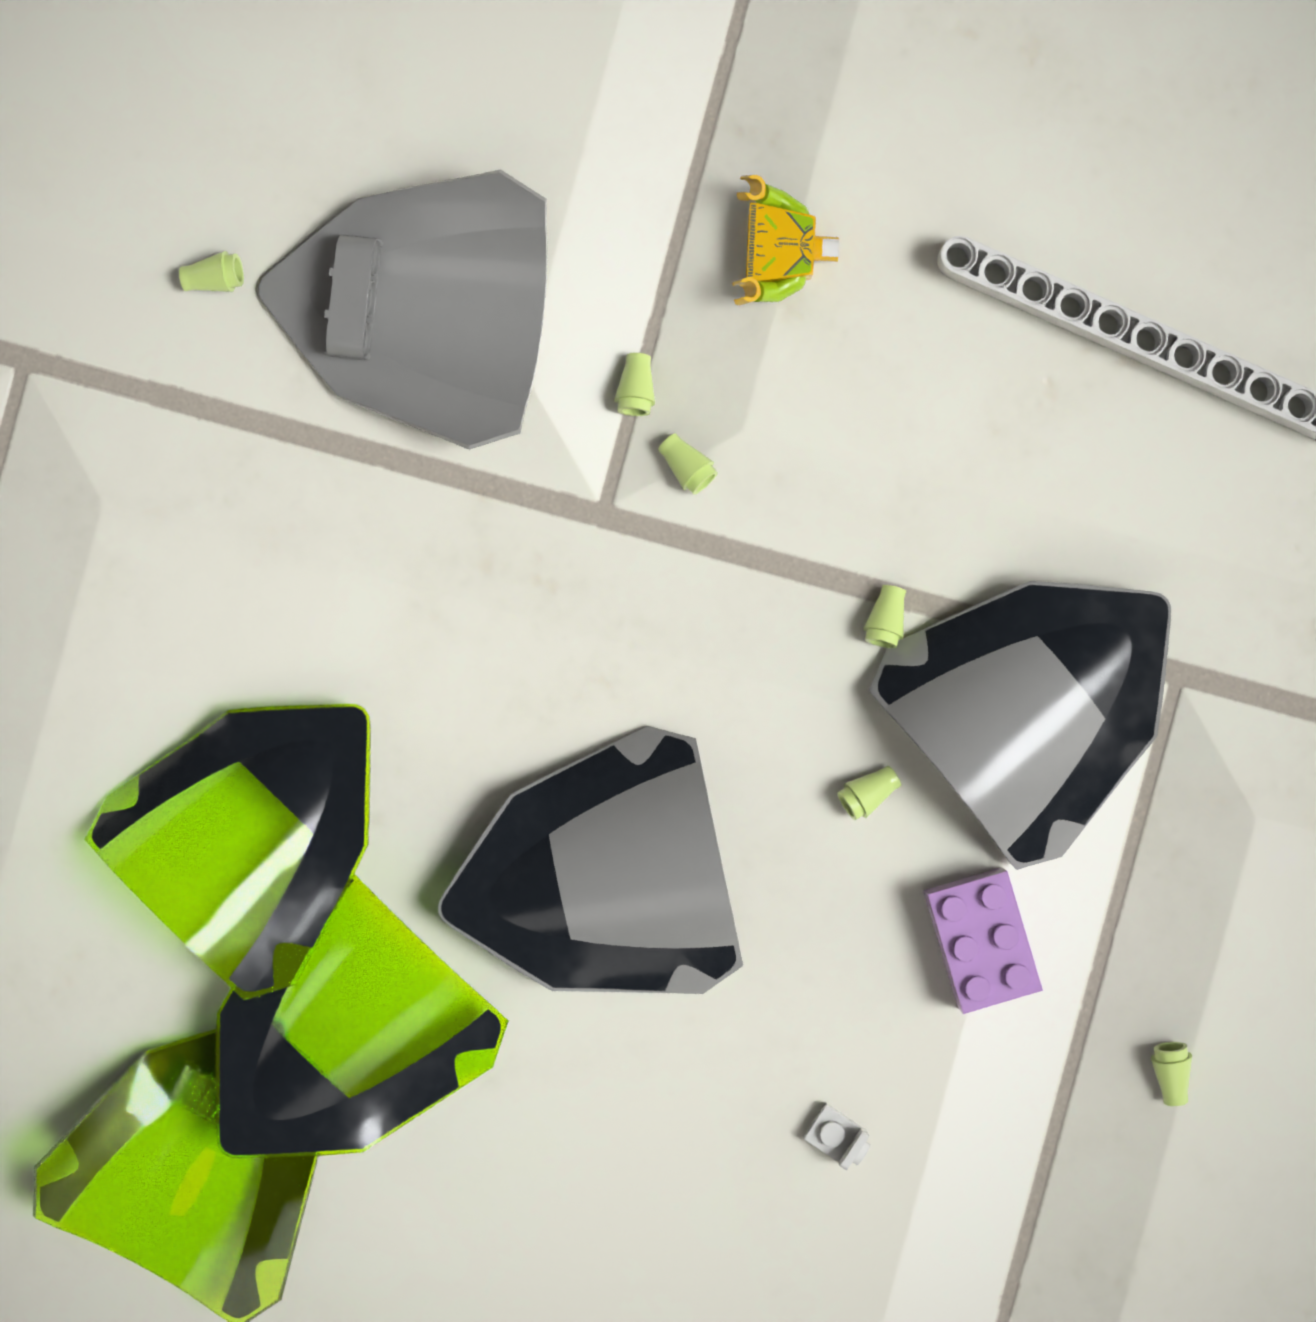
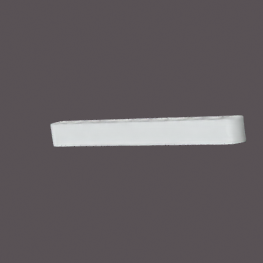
M963 236L952 237L945 242L938 253V268L942 274L950 279L1316 440V391L970 238ZM951 248L962 249L967 255V265L964 267H954L947 260V251ZM991 264L1000 266L1005 272L1004 282L1001 284L989 282L985 277V267ZM1024 282H1037L1042 288V298L1038 301L1026 298L1022 289ZM1063 298H1073L1078 302L1080 306L1078 317H1067L1062 312L1060 305ZM1109 314L1116 319L1118 327L1115 334H1106L1100 329L1098 323L1100 315ZM1139 331H1148L1153 335L1155 346L1152 351H1145L1138 346L1136 338ZM1177 347L1186 348L1192 354L1193 361L1189 368L1181 367L1175 361L1174 354ZM1215 364H1223L1228 368L1230 379L1226 385L1219 384L1213 378L1212 371ZM1254 380L1261 381L1267 387V398L1263 402L1257 401L1251 395L1250 387ZM1291 397H1297L1303 401L1305 412L1302 418H1296L1291 415L1288 408Z

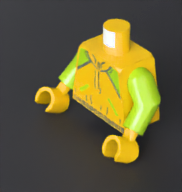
M743 175L740 179L749 183L750 191L749 193L737 192L736 196L741 201L755 200L756 203H750L746 277L732 283V286L740 285L744 289L745 297L734 299V303L740 306L752 301L780 302L803 289L806 280H810L813 276L814 261L838 262L839 237L815 236L816 217L809 215L805 205L785 191L765 184L762 177L758 175Z

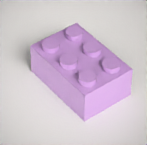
M1000 867L923 890L957 1007L963 1014L1043 991L1007 870Z

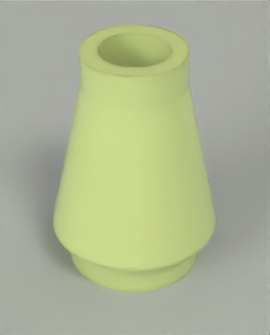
M223 251L194 264L180 267L179 278L184 291L233 292L235 287L243 285L244 272L239 256L236 253L228 254L227 251Z
M629 353L626 355V364L614 399L618 403L617 411L619 413L629 416H647L650 414L651 406L655 405L650 355L644 353Z
M676 433L669 436L658 448V451L664 456L683 490L689 489L694 495L705 489L718 474L713 467L714 461L683 441Z
M882 585L881 593L863 628L867 632L866 642L884 648H897L898 641L903 639L904 598L906 590L897 586Z
M886 766L879 771L844 783V789L837 794L849 816L853 820H857L862 816L867 818L894 790L901 787V782L890 766Z
M1160 1043L1154 1047V1055L1151 1056V1061L1163 1094V1102L1167 1106L1185 1105L1188 1103L1192 1054L1188 1052L1185 1043Z

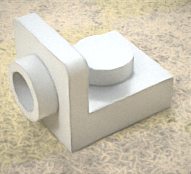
M827 1103L824 1104L803 1136L804 1140L836 1160L839 1166L845 1170H848L852 1162L858 1165L870 1148V1144L866 1142L869 1138L867 1130Z

